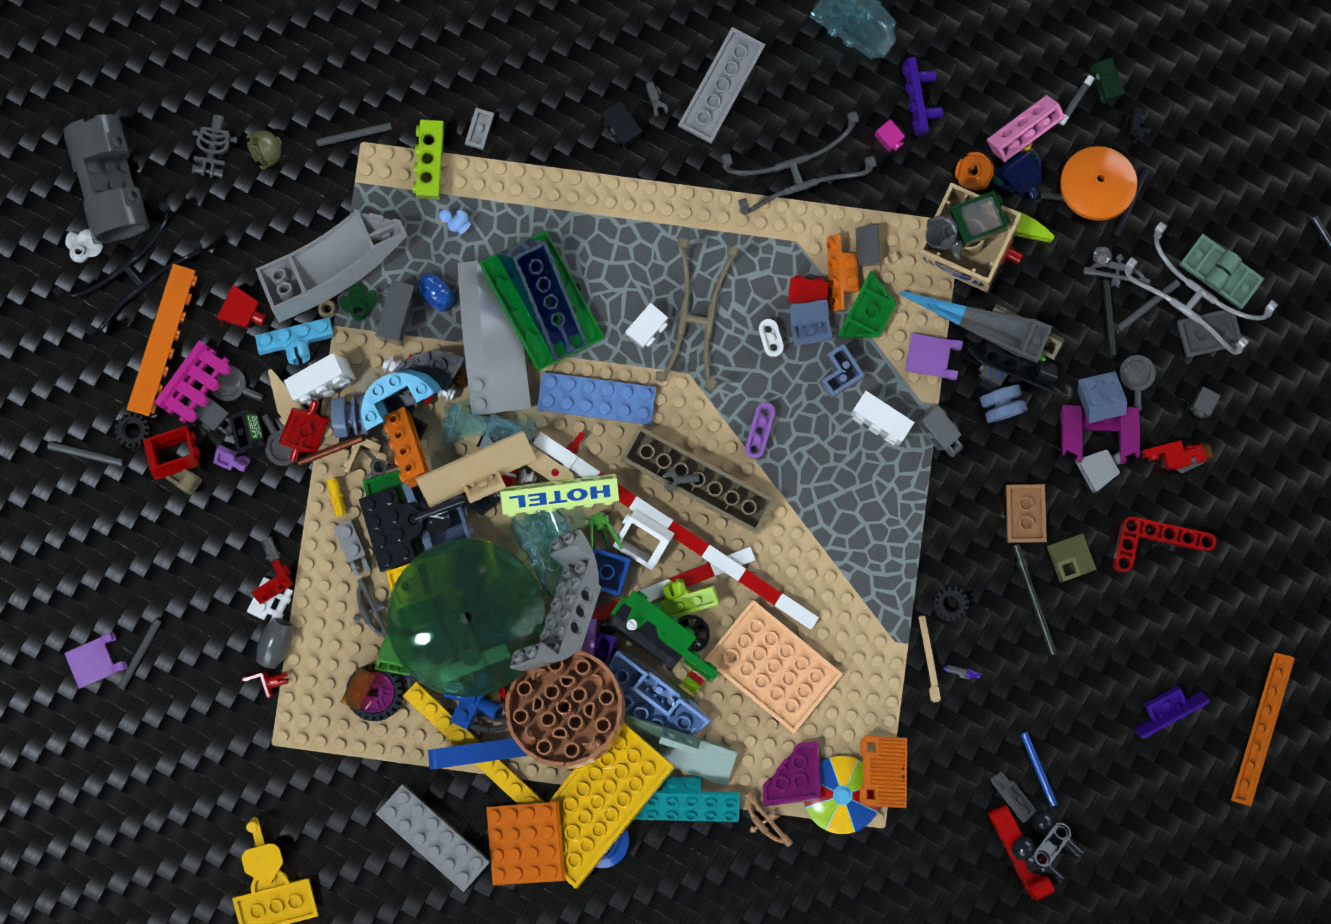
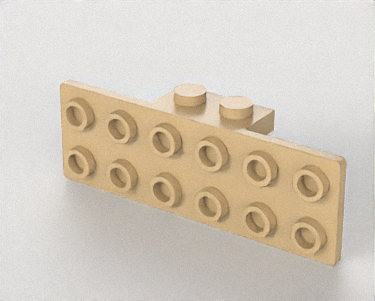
M520 431L416 478V481L429 507H433L464 492L469 502L472 503L506 488L501 476L535 461L536 457L524 431Z

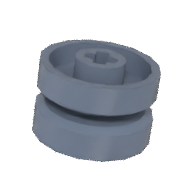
M1020 385L1003 387L979 398L982 407L989 408L995 406V408L985 413L987 423L1004 420L1028 410L1024 400L1012 402V400L1019 398L1023 394Z

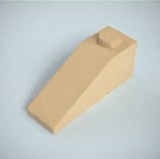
M270 369L268 374L277 411L281 416L279 420L285 426L292 407L306 410V408L292 400L286 385Z

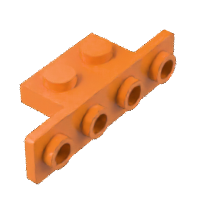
M840 234L828 236L826 242L831 312L845 309L844 292H859L858 257L854 253H842Z

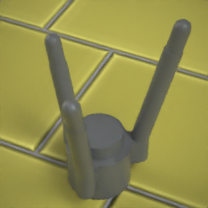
M362 447V450L372 460L370 463L372 472L363 477V480L375 477L376 474H383L386 469L391 467L390 463L386 464L384 460L376 458L367 448Z

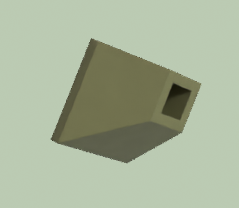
M1084 534L1047 546L1060 582L1097 570Z

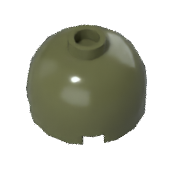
M259 130L247 135V138H250V141L247 142L249 151L255 162L260 161L262 165L259 167L261 169H267L278 162L282 142L278 136L275 137L273 133L267 130Z

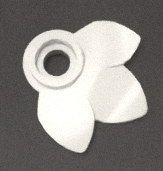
M84 229L79 235L70 231L66 236V246L70 250L69 255L74 262L82 263L88 257H95L102 251V244H93L90 229ZM77 251H82L81 254H76Z

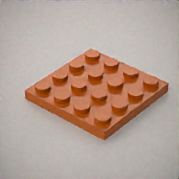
M559 801L486 807L493 885L566 880Z

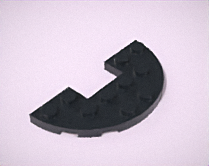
M435 350L422 352L402 362L393 372L409 369L425 373L432 377L442 390L447 392L465 361V357L449 351ZM406 387L383 401L390 413L402 407H405L411 413L419 440L421 441L429 424L413 416L420 401L416 402L411 391Z

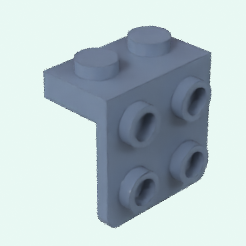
M827 300L797 303L790 306V324L794 346L832 340Z

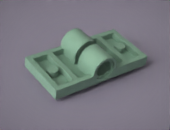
M1204 234L1198 238L1179 264L1240 310L1243 309L1264 280L1263 277L1242 263V259L1237 254L1223 249Z

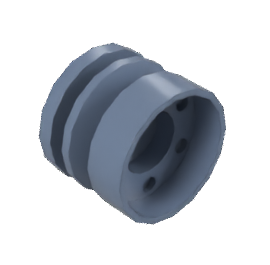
M365 395L359 397V404H357L356 396H352L351 405L347 404L345 397L331 399V415L335 438L349 437L350 428H353L355 436L360 435V427L362 428L363 435H369V430L366 431L361 415L362 401Z

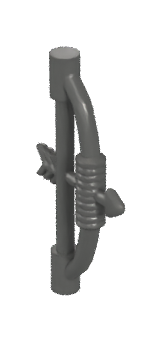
M1122 254L1116 257L1118 259L1117 262H1099L1090 267H1084L1083 274L1113 278L1111 287L1116 285L1119 288L1120 280L1130 281L1126 276L1119 275V271H1125L1126 264L1121 263V260H1124ZM1108 267L1116 269V273L1098 271L1096 268ZM1134 268L1132 273L1139 276V278L1135 279L1150 285V279L1145 278L1139 270Z
M365 578L358 579L359 585L356 595L361 614H355L353 620L360 621V618L363 617L365 624L375 634L381 637L391 635L379 611L387 607L383 606V601L375 605ZM361 591H364L372 609L367 610L365 604H363ZM374 612L382 629L381 631L372 623L370 613Z
M448 708V711L454 714L456 709ZM484 713L482 715L476 714L475 719H479L478 724L472 723L469 730L477 731L475 736L480 740L482 738L481 732L489 733L506 729L508 727L507 718H499L497 721H494ZM482 721L500 722L503 725L490 727L489 725H483Z

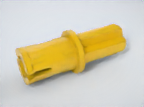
M338 478L326 480L330 493L329 500L332 501L335 516L346 515L343 501L344 494L341 493Z

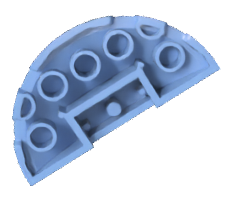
M619 649L614 654L609 669L617 678L624 694V722L626 716L631 715L688 735H694L711 721L688 695L661 673Z

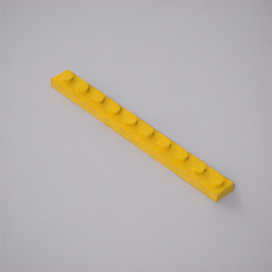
M417 681L403 695L409 703L455 746L481 743L470 730L468 731L450 722L453 714ZM495 760L474 763L517 804L545 802L503 761Z

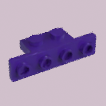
M1176 686L1144 703L1151 719L1134 729L1142 739L1150 737L1160 729L1166 728L1171 723L1185 718L1193 711L1203 708L1210 701L1202 692L1186 700L1181 688Z

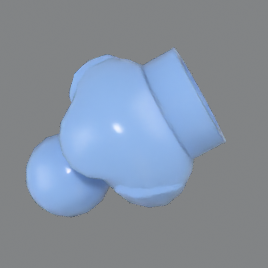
M446 209L439 213L441 224L448 223V229L452 232L458 231L462 235L471 225V222L468 221V214L462 210H457V214L453 217L451 212Z

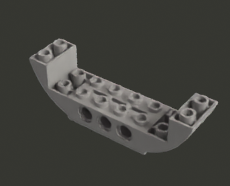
M580 529L557 537L551 542L548 555L564 566L561 573L562 576L556 588V594L551 603L549 615L545 620L546 624L540 635L539 643L516 650L512 656L511 669L519 671L534 670L565 660L574 653L581 651L602 586L599 585L598 567L593 550Z

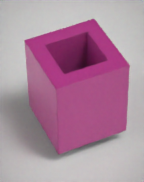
M891 119L880 127L874 135L888 152L893 149L897 151L904 144L902 142L905 138L904 134Z

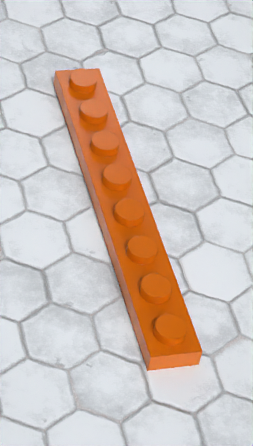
M1274 653L1231 801L1247 806L1252 805L1295 658Z

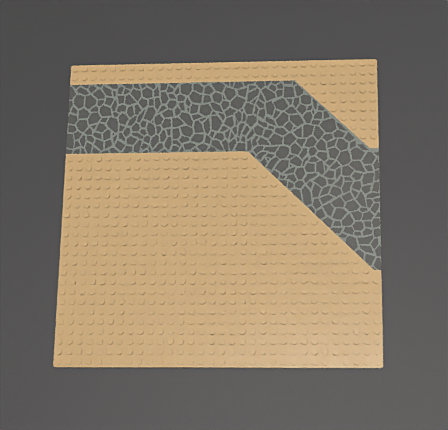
M362 142L360 144L350 214L356 209L364 214L373 213L384 216L385 219L401 220L407 237L376 268L354 283L359 285L365 293L370 290H375L377 293L376 305L369 310V316L365 320H354L350 313L343 311L340 307L339 297H348L352 285L338 294L337 313L335 314L333 325L334 337L331 339L329 355L334 353L347 359L356 379L348 387L337 389L332 396L323 397L320 415L326 416V409L331 408L332 398L345 397L347 404L351 405L352 396H356L357 404H359V397L365 395L369 387L376 380L391 374L389 371L384 374L385 369L382 368L387 358L390 359L393 356V361L398 362L401 360V362H404L410 354L416 355L435 350L449 351L465 357L458 263L479 262L533 235L547 231L575 284L579 283L581 287L580 293L605 338L540 371L536 370L525 350V355L529 359L527 361L529 364L527 366L531 408L493 414L520 428V431H524L530 446L531 444L533 445L540 432L564 448H567L570 442L575 440L579 432L584 433L585 436L578 445L579 449L575 453L576 456L604 475L615 474L619 485L727 556L751 547L755 560L741 566L819 617L810 630L725 572L686 587L689 591H694L714 585L720 600L719 605L686 614L701 617L708 624L710 630L709 641L701 651L697 652L701 656L700 659L706 664L707 662L704 660L754 600L843 673L794 734L721 673L717 675L712 683L705 679L700 686L688 676L693 669L681 660L673 671L670 672L665 666L659 664L657 660L655 661L649 654L644 653L618 632L610 634L611 636L621 638L619 650L641 660L661 673L688 695L709 717L711 721L702 730L691 736L738 752L727 785L701 778V791L739 792L740 809L747 810V799L744 795L751 791L766 813H771L775 810V814L811 819L806 811L804 802L765 806L763 804V784L776 773L775 770L785 758L787 759L792 754L793 749L798 743L817 741L819 743L820 762L833 756H849L863 762V756L860 754V740L864 735L897 737L934 446L916 424L915 420L929 407L939 405L942 377L905 371L911 333L947 339L949 327L948 319L902 296L900 292L904 291L952 303L955 279L917 262L918 251L926 236L927 220L931 218L779 197L753 212L743 215L739 211L738 200L746 198L750 208L769 196L443 153L440 200L417 199L416 193H413V181L416 182L417 174H414V163L418 162L415 149ZM426 156L423 159V162L426 164L433 161L432 156ZM429 174L424 175L422 181L425 183L430 182L432 176ZM446 209L451 212L453 217L457 214V210H462L468 214V221L471 222V225L462 235L458 231L452 232L448 229V223L441 224L439 213ZM878 225L880 261L887 257L890 264L885 267L886 272L877 279L884 285L889 295L897 303L880 337H837L870 272L869 270L864 271L863 267H858L859 292H844V310L831 312L828 286L827 301L832 340L794 346L790 324V306L795 304L787 303L790 278H794L795 275L805 276L807 280L823 278L825 282H828L827 237L840 234L842 253L856 254L855 229L861 226ZM679 238L690 240L689 248L686 249L690 280L688 315L707 317L708 307L711 303L716 283L729 258L727 249L729 246L739 248L738 257H735L730 264L715 303L716 311L708 351L711 380L718 381L717 389L713 390L705 388V339L703 338L705 325L686 323L685 334L682 337L674 364L667 375V381L659 382L655 379L656 371H665L678 338L679 318L682 300H684L685 295L683 259L681 249L677 247ZM894 252H897V254H898V256H899V258H900V259H899L898 261H896V262H895L894 258L892 257V254H893ZM430 273L442 279L454 292L456 301L446 312L435 310L417 293L402 346L381 341L375 335V323L377 320L380 321L381 313H379L380 306L387 298V295H385L386 286L391 284L392 280L413 285L417 290L419 278L424 274ZM651 303L668 317L666 322L668 326L662 333L658 331L654 336L656 340L649 348L645 346L642 349L626 335V330ZM358 309L356 313L358 315L363 314V309ZM765 319L774 320L778 325L784 347L782 353L777 357H770L764 351L759 334V325ZM765 327V332L770 333L772 331L771 327ZM844 344L865 376L856 384L830 399L821 385V381L836 371L826 356ZM771 345L770 349L776 351L777 346ZM464 361L460 370L467 375L466 362ZM542 372L656 387L651 426L537 411ZM455 385L454 389L457 392L453 400L449 399L448 402H446V397L438 398L437 393H435L430 405L420 401L413 416L429 424L420 441L429 471L464 457L466 454L480 450V444L476 447L462 440L460 435L470 416L473 418L479 416L486 420L485 424L488 425L492 413L472 416L468 385L466 387ZM865 391L915 422L899 446L897 444L894 446L884 440L885 436L880 433L878 435L872 433L868 425L865 423L861 425L852 419L851 412ZM767 402L773 405L775 409L774 419L763 455L760 458L752 459L747 456L745 446L756 409L759 404ZM766 409L762 410L761 412L763 416H767L769 414L768 410ZM327 423L317 451L339 443V438H335L333 427L329 423ZM381 423L369 429V435H364L365 438L369 439L371 436L380 440L379 444L383 446L380 454L370 449L368 450L376 458L384 460L386 464H391V467L386 469L383 474H376L375 477L400 471V468L394 461L393 457L396 455L389 445L388 440L390 438L384 430L383 424ZM638 427L645 428L775 499L757 534L751 533L676 491L664 488L663 484L621 462V458ZM350 428V433L355 436L353 428ZM762 428L756 429L757 434H763ZM752 446L751 451L753 453L758 452V447ZM343 449L313 461L290 623L293 625V635L288 653L284 658L282 673L286 672L287 676L281 679L288 678L289 683L280 686L272 744L280 747L429 767L427 750L453 747L455 745L405 698H403L402 704L396 713L381 721H368L360 718L350 709L346 700L345 691L350 676L360 667L376 663L384 637L375 634L365 624L363 617L360 618V621L353 620L355 614H361L356 595L359 585L358 579L365 578L375 605L383 601V606L387 607L379 611L391 635L392 630L400 629L387 575L386 572L382 573L379 571L359 503L360 498L366 497L362 480L363 477L372 472L370 469L372 460L361 449L351 473L348 474L343 466L347 457H351L354 450ZM524 465L518 468L517 473L526 469V473L530 474L533 470ZM570 470L574 475V479L582 478L581 476ZM534 472V475L537 476L535 483L549 482ZM338 478L341 493L344 494L343 501L346 515L335 516L332 501L329 500L330 493L326 480ZM494 493L488 495L491 499L496 497ZM501 501L483 516H480L474 508L469 509L466 507L469 515L466 521L468 527L472 526L475 537L472 538L473 542L460 547L473 546L489 540L491 542L501 578L484 583L482 594L491 590L506 589L503 585L505 583L508 584L514 577L520 585H517L513 591L516 593L522 586L525 588L517 599L521 602L524 599L533 597L540 604L548 601L549 605L543 608L546 612L545 614H548L562 576V570L564 569V566L548 555L553 539L580 529L589 542L588 521L591 520L590 516L596 513H605V515H608L614 531L617 532L619 528L621 530L624 528L623 520L627 514L631 515L633 511L618 501L611 505L596 503L593 507L580 505L570 510H566L565 507L557 508L553 512H546L545 510H538L535 514L522 512L512 517H508L507 514L503 515ZM349 520L353 522L371 569L369 571L364 569L361 558L355 560L360 574L358 576L354 575L350 563L347 562L333 527ZM633 523L623 538L650 556L653 555L661 541ZM607 527L605 531L612 553L630 558L631 563L621 596L618 597L600 591L595 608L629 595L633 590L635 592L710 562L672 538L653 570H650L613 547L615 540ZM594 529L593 549L596 548L608 552L602 532H596ZM420 535L418 542L424 559L428 555L422 542V535ZM457 547V548H455V549L446 551V552L441 553V554L458 551V550L460 549V547ZM465 590L433 598L438 621H440L457 652L458 649L445 616L462 610L459 606V598L464 594ZM361 591L363 604H365L367 610L372 609L364 591ZM663 596V597H661V598H658V599H656V600H653V601H651L650 603H654V602H658V601L664 600V599H665V596ZM527 602L524 604V606L528 608L529 606L534 605L535 603ZM535 608V609L530 610V612H531V613H534L535 611H537V610H539V609H538V608ZM464 611L480 653L502 645L490 644L481 640L474 633L470 625V612ZM374 612L370 613L372 623L381 631L382 629ZM688 619L689 626H694L696 619ZM601 621L596 625V636L597 632H600ZM430 623L403 629V637L413 641L415 667L412 672H414L415 682L420 683L447 710L448 708L456 709L459 701L444 697V691L449 682L443 683L439 669L462 661L459 652L439 666L435 663L431 664L426 656L429 652L426 648H421L416 640V637H418L416 632ZM532 627L526 633L520 630L519 634L512 640L533 633L535 630ZM706 631L698 632V637L706 638ZM512 657L481 669L484 673L494 677L492 671L496 670L495 666L512 661ZM511 668L502 670L508 692L512 680L519 670ZM472 672L454 679L464 689L466 687L473 689L475 679ZM398 674V676L401 678L405 694L407 692L404 675ZM494 679L484 695L490 697L491 701L504 704L503 712L499 717L504 718L506 717L505 700L501 701L498 692L501 689L500 682H495ZM682 684L684 687H686L689 691H691L694 694V696L692 697L690 694H688L685 690H683L680 687V685ZM378 688L370 690L372 691L371 696H379L377 693L379 692ZM474 719L473 723L478 724L479 719ZM482 721L483 725H489L490 727L503 725L500 722ZM508 727L502 731L480 733L482 735L481 742L513 738ZM470 730L474 735L477 734V731ZM868 743V752H874V743ZM530 756L501 760L523 780L562 785L575 769L550 767ZM476 764L442 768L485 774ZM674 769L669 775L670 777H698ZM752 804L751 806L753 811H758V809ZM879 807L875 817L867 826L884 828L888 807Z

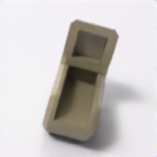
M186 469L165 477L176 487L190 495L194 494L202 482L200 477Z

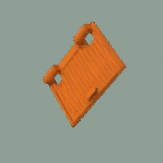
M864 735L860 740V754L863 756V785L860 787V803H863V806L907 808V738ZM868 743H874V752H868ZM867 790H874V800L867 799Z

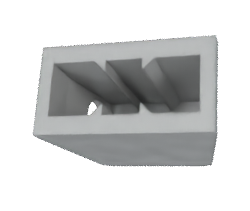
M1104 450L1083 457L1082 463L1075 461L1092 493L1101 489L1120 474L1117 467L1120 465L1119 452L1111 456L1108 450Z

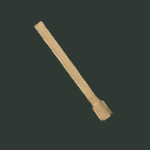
M919 616L931 687L929 688L930 700L939 702L941 697L939 687H937L938 681L925 616Z

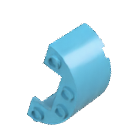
M409 369L396 371L379 378L369 387L362 401L361 415L366 431L385 422L383 416L390 412L383 401L384 399L408 387L416 402H419L442 390L441 387L429 375Z

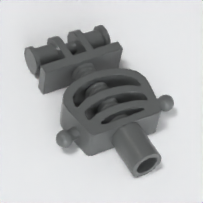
M213 115L211 128L201 127L200 132L193 130L192 134L198 136L197 146L207 153V158L194 156L193 160L203 163V165L193 164V174L199 173L201 176H205L206 173H209L211 178L217 176L223 179L224 169H216V166L226 167L227 163L215 160L214 157L215 155L220 156L228 153L231 142L236 143L238 141L237 137L231 138L229 131L222 130L225 117ZM204 136L211 138L210 141L205 139ZM202 142L209 145V149L204 148ZM217 147H224L221 150H217Z

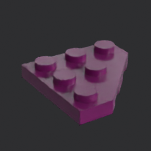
M817 741L798 743L793 749L792 754L787 759L785 758L775 770L776 773L763 784V804L765 806L822 800L820 753Z

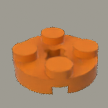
M980 152L967 154L968 156L961 159L956 166V178L967 190L976 191L987 188L994 173L993 162ZM977 167L978 173L973 176L971 170Z

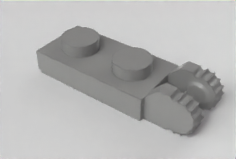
M352 520L333 527L354 575H360L359 569L355 564V560L360 558L366 571L371 570L366 559L367 555Z

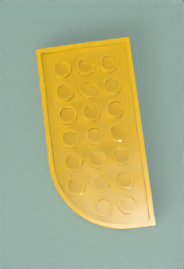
M625 722L614 745L596 761L575 768L550 800V802L559 801L565 879L575 889L580 887L675 768L673 764Z

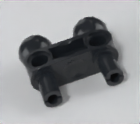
M1038 811L1032 816L1031 827L1036 833L1044 835V837L1037 846L1027 836L1016 838L1011 846L1012 854L1018 860L1025 861L1026 867L1031 873L1046 875L1058 886L1066 877L1052 865L1058 853L1064 848L1075 859H1078L1085 850L1072 840L1070 828L1066 824L1055 823V818L1048 811Z

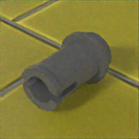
M268 537L262 540L261 544L266 552V559L270 563L277 559L279 560L281 553L277 551L273 538Z

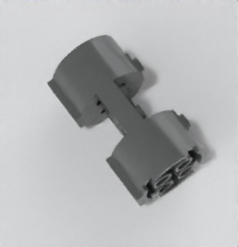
M112 114L97 115L93 119L85 121L81 119L66 126L63 130L73 171L78 174L85 200L83 202L84 211L93 244H108L124 240L148 230L150 226L141 193L137 187H134L127 163L130 153L119 116Z

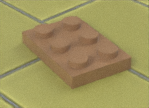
M1045 484L1006 485L1007 543L1047 542Z

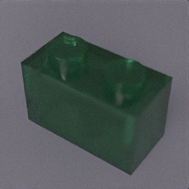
M1109 58L1095 63L1091 68V72L1095 78L1103 104L1120 99L1125 92L1113 59Z

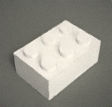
M332 353L287 378L284 382L293 401L310 407L312 400L318 401L323 397H330L337 389L346 388L351 385V382L356 378L347 359Z
M865 391L851 412L852 419L861 425L865 423L869 426V430L876 435L880 433L885 436L884 440L893 446L895 444L900 445L915 423L867 391Z

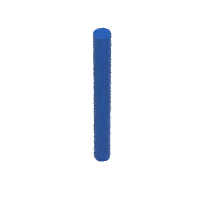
M1028 732L1021 734L1024 745L1050 807L1055 806L1058 803Z

